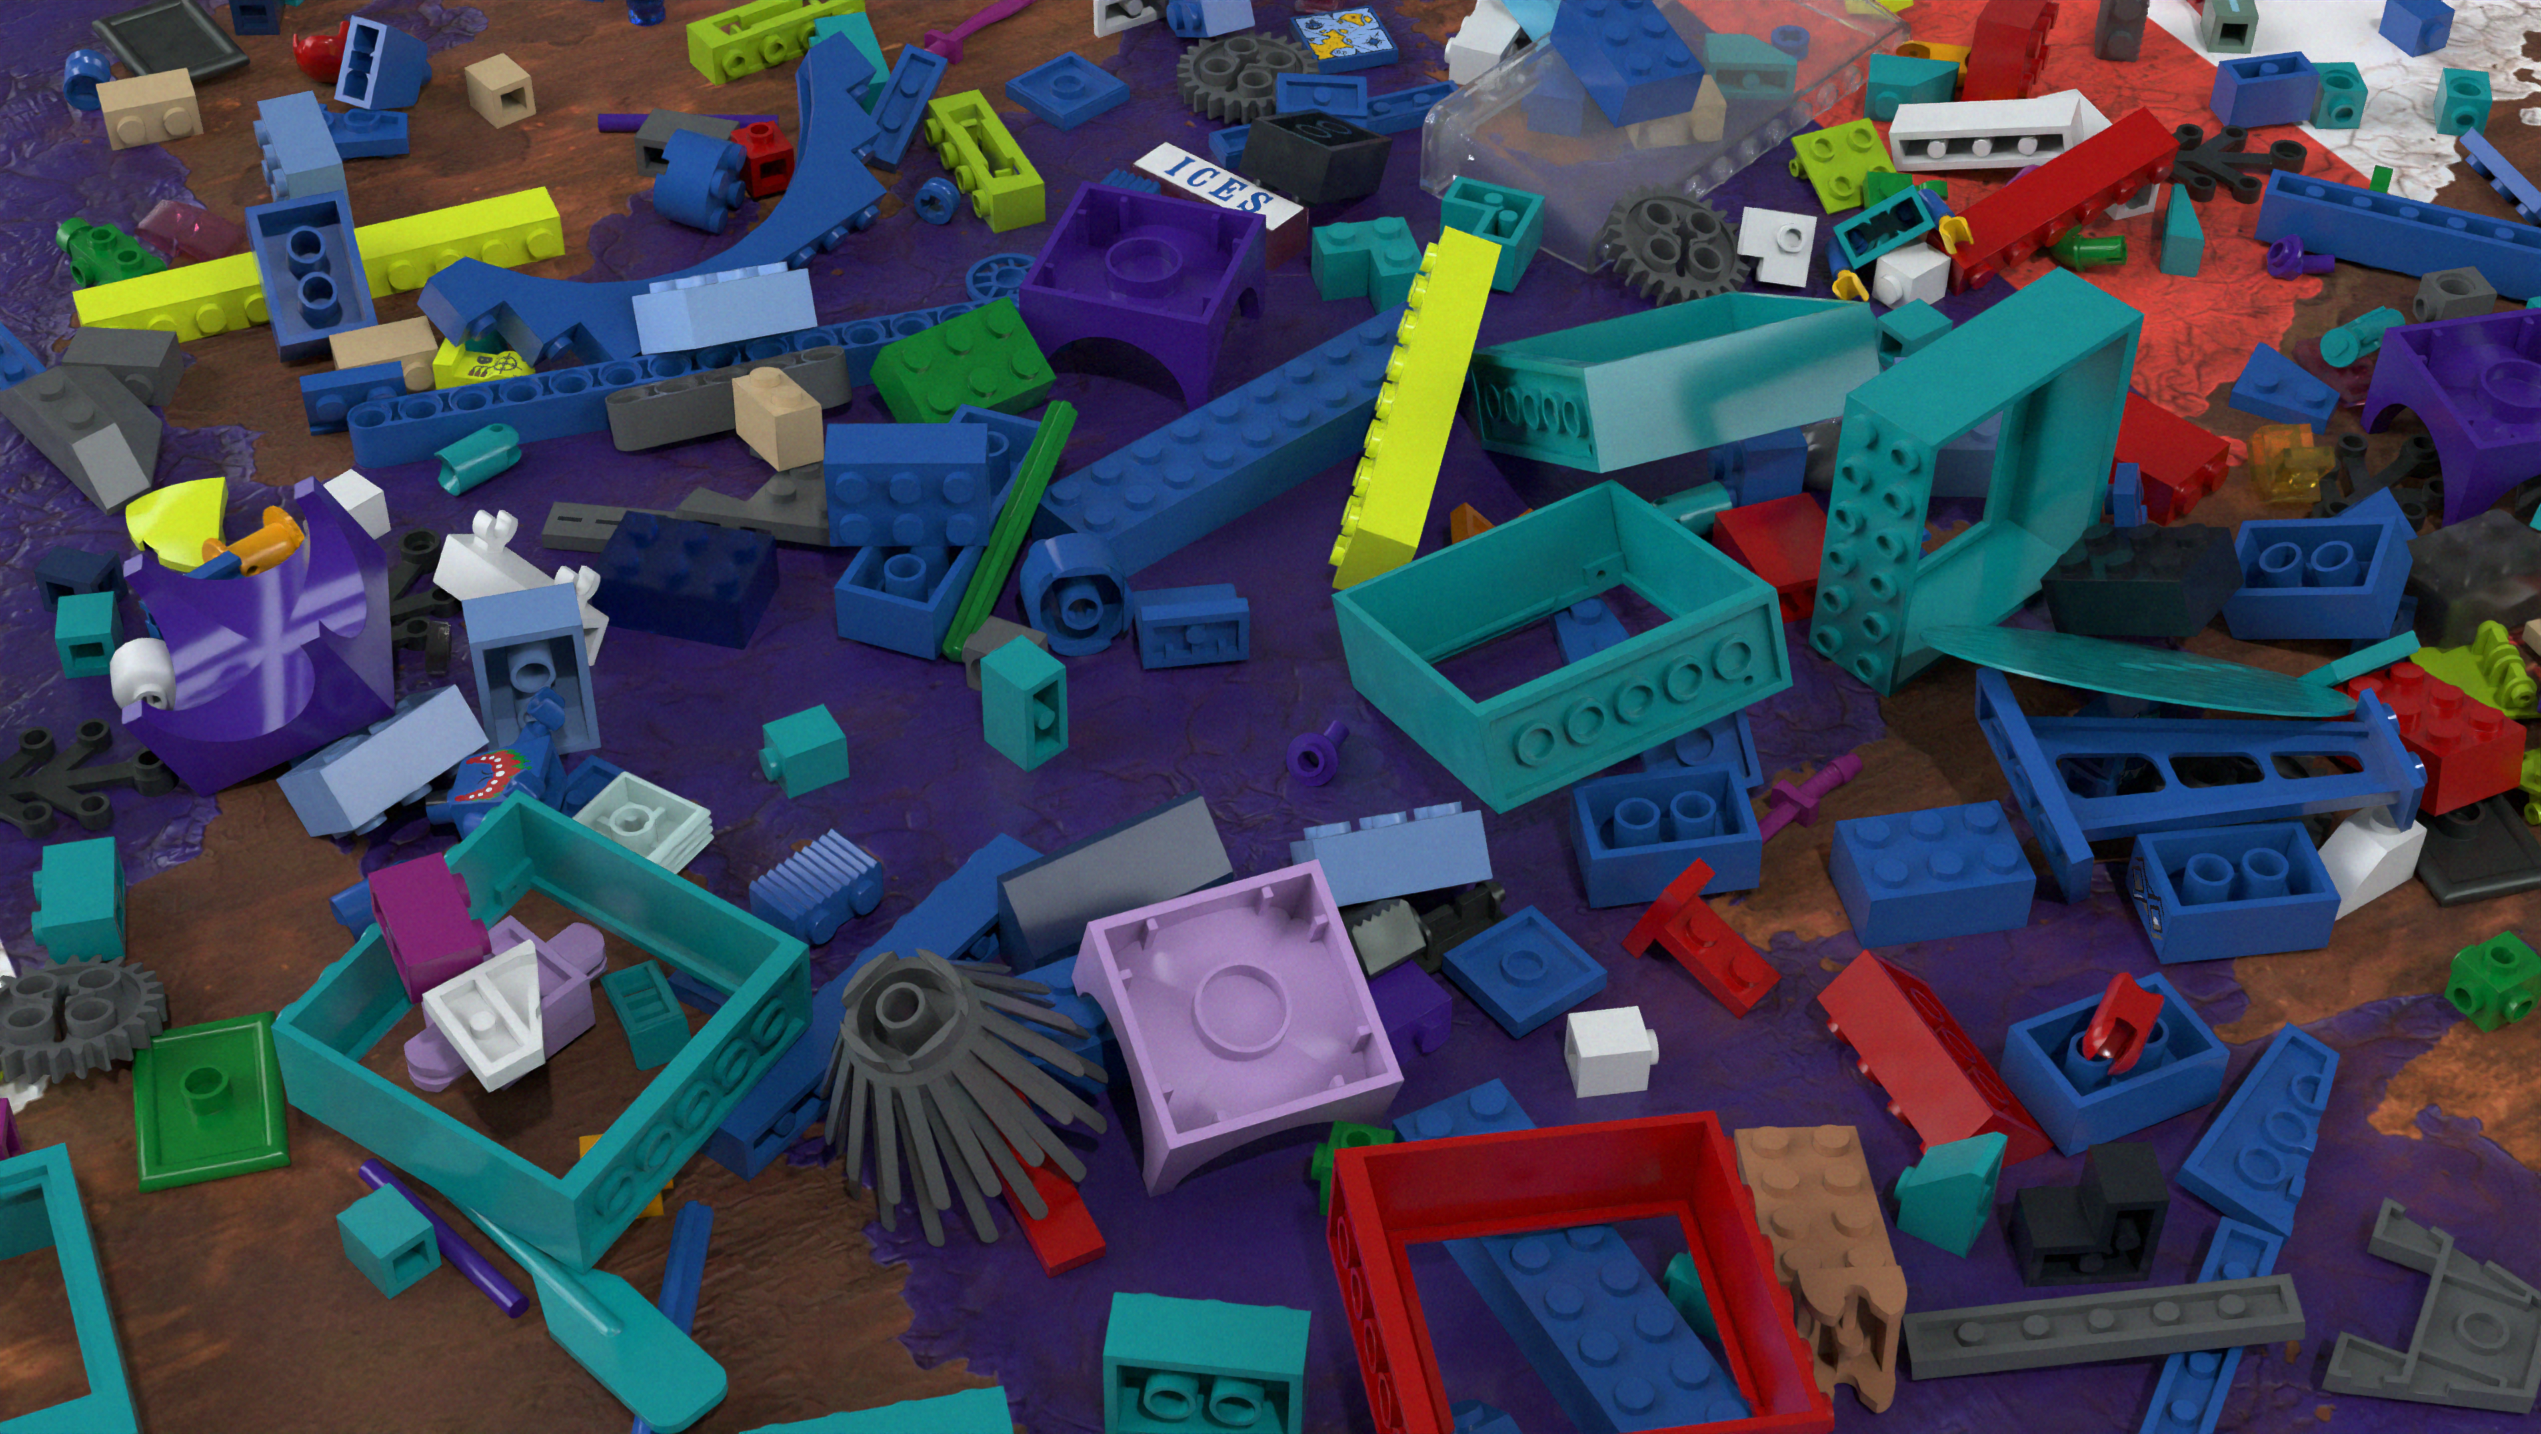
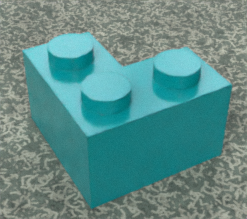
M1457 176L1442 199L1440 238L1445 226L1502 245L1490 289L1512 293L1542 243L1546 196Z
M1381 217L1372 221L1356 223L1338 222L1330 226L1312 228L1311 275L1322 301L1368 295L1376 315H1379L1407 300L1416 273L1423 276L1426 274V272L1419 270L1423 258L1404 217Z

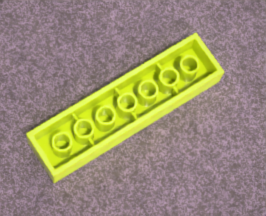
M1445 226L1438 245L1432 242L1428 243L1419 269L1426 272V274L1423 276L1416 273L1407 297V302H1410L1409 306L1414 309L1413 311L1405 309L1396 337L1399 338L1398 343L1403 344V346H1394L1386 368L1387 380L1392 381V384L1383 383L1375 405L1376 417L1380 418L1381 421L1372 420L1363 448H1366L1365 456L1370 458L1361 457L1352 482V486L1355 487L1353 495L1358 497L1350 495L1340 523L1343 525L1341 533L1343 535H1338L1330 556L1329 564L1337 566L1332 584L1333 588L1344 590L1410 563L1415 555L1502 248L1500 244Z

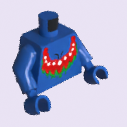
M542 687L532 697L527 707V713L537 721L527 722L513 744L466 757L461 761L453 789L427 793L425 800L426 812L431 824L440 825L455 822L463 841L481 824L482 819L491 808L500 806L516 789L560 812L568 778L551 737L550 730H558L565 722L564 698L549 687Z

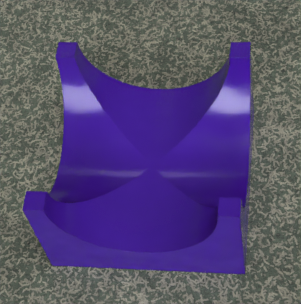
M1083 181L1019 286L1020 316L1048 364L1051 355L1061 346L1087 337L1113 338L1145 350L1166 366L1176 378L1183 390L1187 401L1188 413L1214 400L1215 379L1222 342L1236 302L1238 301L1242 317L1259 320L1265 309L1266 215Z
M2541 307L2389 327L2385 330L2360 423L2368 434L2387 432L2394 417L2407 407L2411 408L2422 419L2432 436L2441 463L2444 482V514L2440 533L2449 545L2468 542L2475 525L2495 501L2518 484L2541 474Z
M314 475L294 484L295 500L301 507L308 524L306 536L299 548L288 559L270 570L239 579L206 580L169 571L151 561L143 553L124 561V578L148 607L169 651L175 675L176 700L173 711L158 709L142 699L122 708V725L202 798L396 713L387 553Z

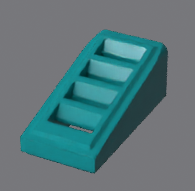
M2175 183L2171 187L2164 217L2159 269H2161V273L2195 277L2198 274L2205 246L2204 235L2185 185Z
M656 959L600 978L604 994L627 1048L639 1070L644 1071L671 1062L692 1040L686 1016Z

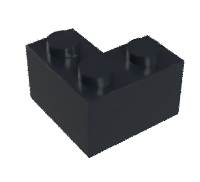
M2151 1141L2109 1142L2106 1144L2089 1145L2079 1186H2038L2017 1189L2008 1232L2025 1288L2148 1281L2171 1201Z

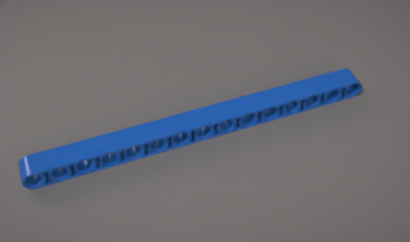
M1019 294L1007 295L1020 315ZM1006 296L784 332L696 349L663 352L368 401L354 406L347 413L353 454L356 462L366 468H383L436 459L437 457L434 453L493 423H504L512 426L519 433L520 437L516 445L611 429L605 398L616 391L828 345L844 348L852 388L871 385L875 383L869 372L882 347ZM1076 340L1061 346L1054 353L1070 349L1074 346Z

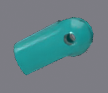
M493 423L434 453L442 464L438 482L449 494L458 496L511 468L522 455L521 449L516 445L520 439L519 433L508 424Z
M1718 481L1693 487L1649 503L1698 537L1713 532L1716 512L1733 509L1726 489Z

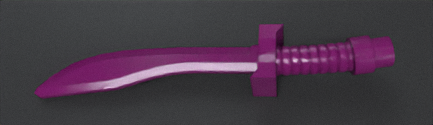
M1001 0L984 8L948 35L931 29L924 34V50L948 59L949 63L956 65L963 60L964 39L978 29L1009 17L1037 0Z
M1853 752L1845 756H1838L1829 761L1824 769L1798 788H1795L1785 779L1772 788L1769 809L1773 810L1757 823L1762 836V846L1792 820L1805 828L1813 824L1818 819L1820 798L1835 787H1841L1852 781L1854 776L1863 770L1860 758Z

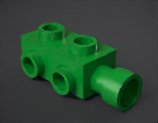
M75 217L65 221L57 231L56 243L61 250L73 258V261L70 262V271L77 284L82 288L90 285L96 287L168 270L165 263L159 257L150 255L140 247L134 237L126 236L111 223L94 228L84 219Z

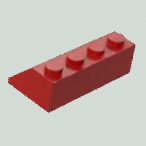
M1865 949L1817 996V999L1831 1016L1826 1021L1829 1029L1844 1044L1850 1047L1853 1045L1861 1056L1856 1061L1859 1069L1875 1085L1884 1087L1892 1097L1887 1103L1891 1112L1905 1126L1910 1129L1915 1128L1924 1140L1919 1145L1924 1155L1929 1147L1997 1131L2008 1136L2001 1165L2002 1169L2042 1155L2054 1146L2050 1138L1999 1076V1073L1926 981L1874 952Z

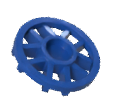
M1003 253L978 261L966 274L968 298L976 301L1019 294V286L1035 262L1036 257L1019 253ZM1015 263L1024 264L1025 266L1017 267ZM997 264H1006V266L998 268ZM987 268V273H981L983 270Z

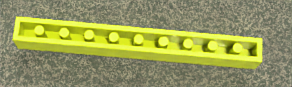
M545 186L353 229L371 299L422 288L425 286L428 278L465 256L501 268H509L565 255L560 215ZM252 252L72 292L82 327L174 331L177 334L179 343L270 322Z

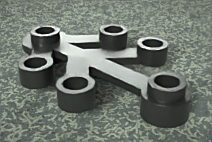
M2181 124L2177 127L2176 132L2172 134L2181 145L2173 162L2175 165L2174 170L2169 176L2188 186L2187 193L2193 201H2211L2216 190L2217 181L2214 179L2216 178L2233 187L2232 197L2234 200L2243 204H2253L2259 200L2262 182L2256 177L2244 175L2232 168L2270 169L2271 174L2273 169L2298 174L2304 168L2307 149L2296 141L2278 140L2271 145L2269 154L2240 153L2244 151L2248 138V132L2240 126H2225L2221 129L2220 134L2201 145L2203 130L2194 124ZM2185 166L2195 167L2206 174H2198Z
M2343 433L2338 437L2334 452L2335 457L2328 454H2316L2310 459L2306 476L2309 481L2314 483L2320 503L2313 507L2310 519L2331 518L2353 503L2386 486L2415 532L2423 528L2427 515L2426 507L2432 510H2444V482L2442 478L2426 480L2423 489L2394 488L2408 476L2424 479L2435 475L2440 459L2432 436L2426 434L2410 436L2408 440L2402 443L2398 458L2372 478H2370L2364 460L2368 448V440L2357 433ZM2339 461L2343 464L2352 494L2345 499H2342L2335 483L2341 466Z
M416 528L405 532L398 541L402 562L388 578L390 622L429 611L431 615L437 618L455 616L461 610L460 600L438 585L432 587L428 592L400 599L419 575L430 574L437 569L443 551L440 535L436 531L429 528ZM417 616L407 619L401 626L391 628L392 647L404 644L407 649L412 651L429 649L436 642L433 622L427 617Z
M91 718L81 722L76 727L77 741L33 776L19 778L35 763L44 762L52 758L57 750L52 731L47 727L35 726L26 729L20 734L18 742L21 749L0 764V818L21 828L23 835L28 838H42L52 833L56 827L51 807L53 806L79 819L82 827L97 830L106 827L114 819L110 798L100 792L82 795L76 791L133 782L135 791L140 795L158 797L171 792L177 786L179 776L147 747L139 750L134 755L133 761L78 769L95 754L107 751L113 744L109 723L101 718ZM36 797L42 801H32L24 805L16 799Z

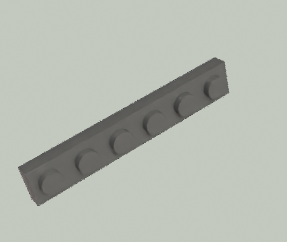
M2289 1273L1910 1313L1902 1316V1329L1912 1380L2301 1340L2305 1339V1318L2291 1274Z

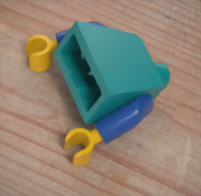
M1913 184L1833 227L1836 236L1830 238L1824 247V254L1835 281L1832 285L1833 292L1839 300L1850 301L1855 296L1861 295L1864 302L1869 299V293L1856 275L1855 269L1933 227L1940 231L1947 252L1949 254H1956L1957 251L1954 246L1956 242L1966 240L1969 241L1970 245L1974 244L1966 219L1960 216L1955 217L1954 212L1935 191L1922 189L1917 192Z

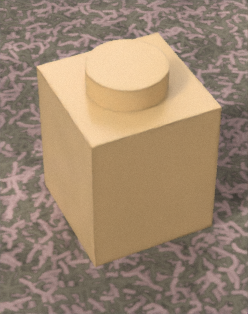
M504 53L464 67L470 106L497 129L536 114L531 76Z

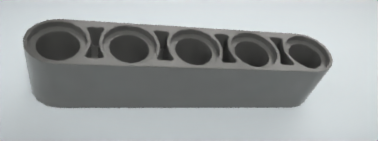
M836 345L821 346L622 389L611 393L605 398V404L615 448L622 451H634L735 429L732 379L750 375L752 370L760 367L779 368L819 402L822 409L847 403L853 398L845 350L843 347Z

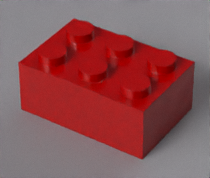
M2053 0L1988 1L1977 18L1961 102L2029 98L2032 85L2037 84L2040 72L2045 70L2051 45L2045 44L2049 29L2053 30L2055 26L2059 3H2054Z
M2410 662L2396 663L2391 668L2367 676L2355 677L2347 683L2331 688L2348 695L2358 702L2360 692L2372 687L2380 704L2388 703L2392 707L2399 721L2400 734L2398 736L2407 753L2414 751L2419 756L2426 770L2427 783L2425 784L2419 807L2436 817L2520 786L2527 728L2506 717L2501 710L2488 707L2465 694L2461 688L2447 684L2429 674L2420 665ZM2355 713L2343 716L2322 717V721L2353 722ZM2335 756L2356 770L2364 771L2356 758L2352 756Z

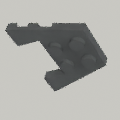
M750 446L751 456L765 460ZM824 460L778 471L748 501H742L698 487L676 507V525L695 529L696 520L721 523L720 532L740 534L747 527L771 530V539L830 546Z
M2385 1197L2367 1252L2431 1275L2408 1353L2405 1354L2340 1331L2321 1388L2330 1392L2529 1414L2541 1380V1292L2491 1260H2488L2484 1266L2453 1247L2454 1237L2435 1225L2429 1231L2425 1230L2405 1217L2406 1207L2395 1200Z

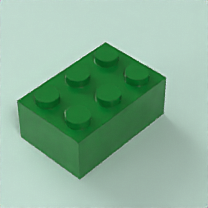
M1009 296L882 347L869 372L897 423H949L962 403L1004 414L1016 415L1041 404L1057 379Z

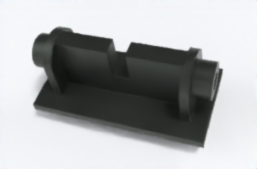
M1482 880L1476 883L1474 889L1455 898L1454 905L1449 906L1446 903L1421 916L1420 919L1423 926L1421 934L1425 941L1426 949L1411 959L1430 975L1442 968L1444 953L1508 918L1500 910L1501 903L1506 900V894L1502 885L1497 881L1489 883Z

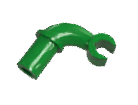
M2081 224L2067 231L2065 236L2055 245L2048 247L2058 262L2067 267L2076 268L2078 272H2083L2086 267L2126 265L2128 258V248L2124 235L2084 238L2082 234L2077 235L2082 229Z

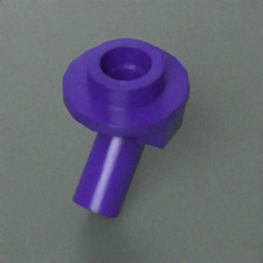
M2290 234L2276 240L2267 253L2268 273L2273 277H2284L2293 281L2301 274L2335 273V254L2304 255L2303 239L2296 234Z
M1334 720L1323 734L1306 732L1295 737L1289 744L1286 753V764L1290 774L1299 783L1307 786H1320L1330 781L1337 773L1341 763L1338 748L1350 734L1348 728L1343 723Z

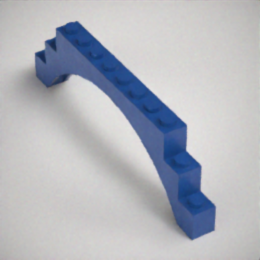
M841 30L808 50L795 74L800 134L794 172L783 198L770 216L732 248L688 269L644 280L582 283L532 277L465 256L428 278L417 305L455 348L471 338L476 342L480 341L496 328L531 369L547 358L551 362L559 360L570 349L584 365L645 356L642 355L632 296L649 294L650 283L786 261L788 270L791 268L793 270L804 269L816 257V252L824 247L828 251L833 250L846 239L849 234L848 231L856 226L859 230H863L878 218L881 213L878 206L886 195L887 190L869 172L864 164L875 154L873 145L882 130L859 105L869 95L868 85L877 70Z

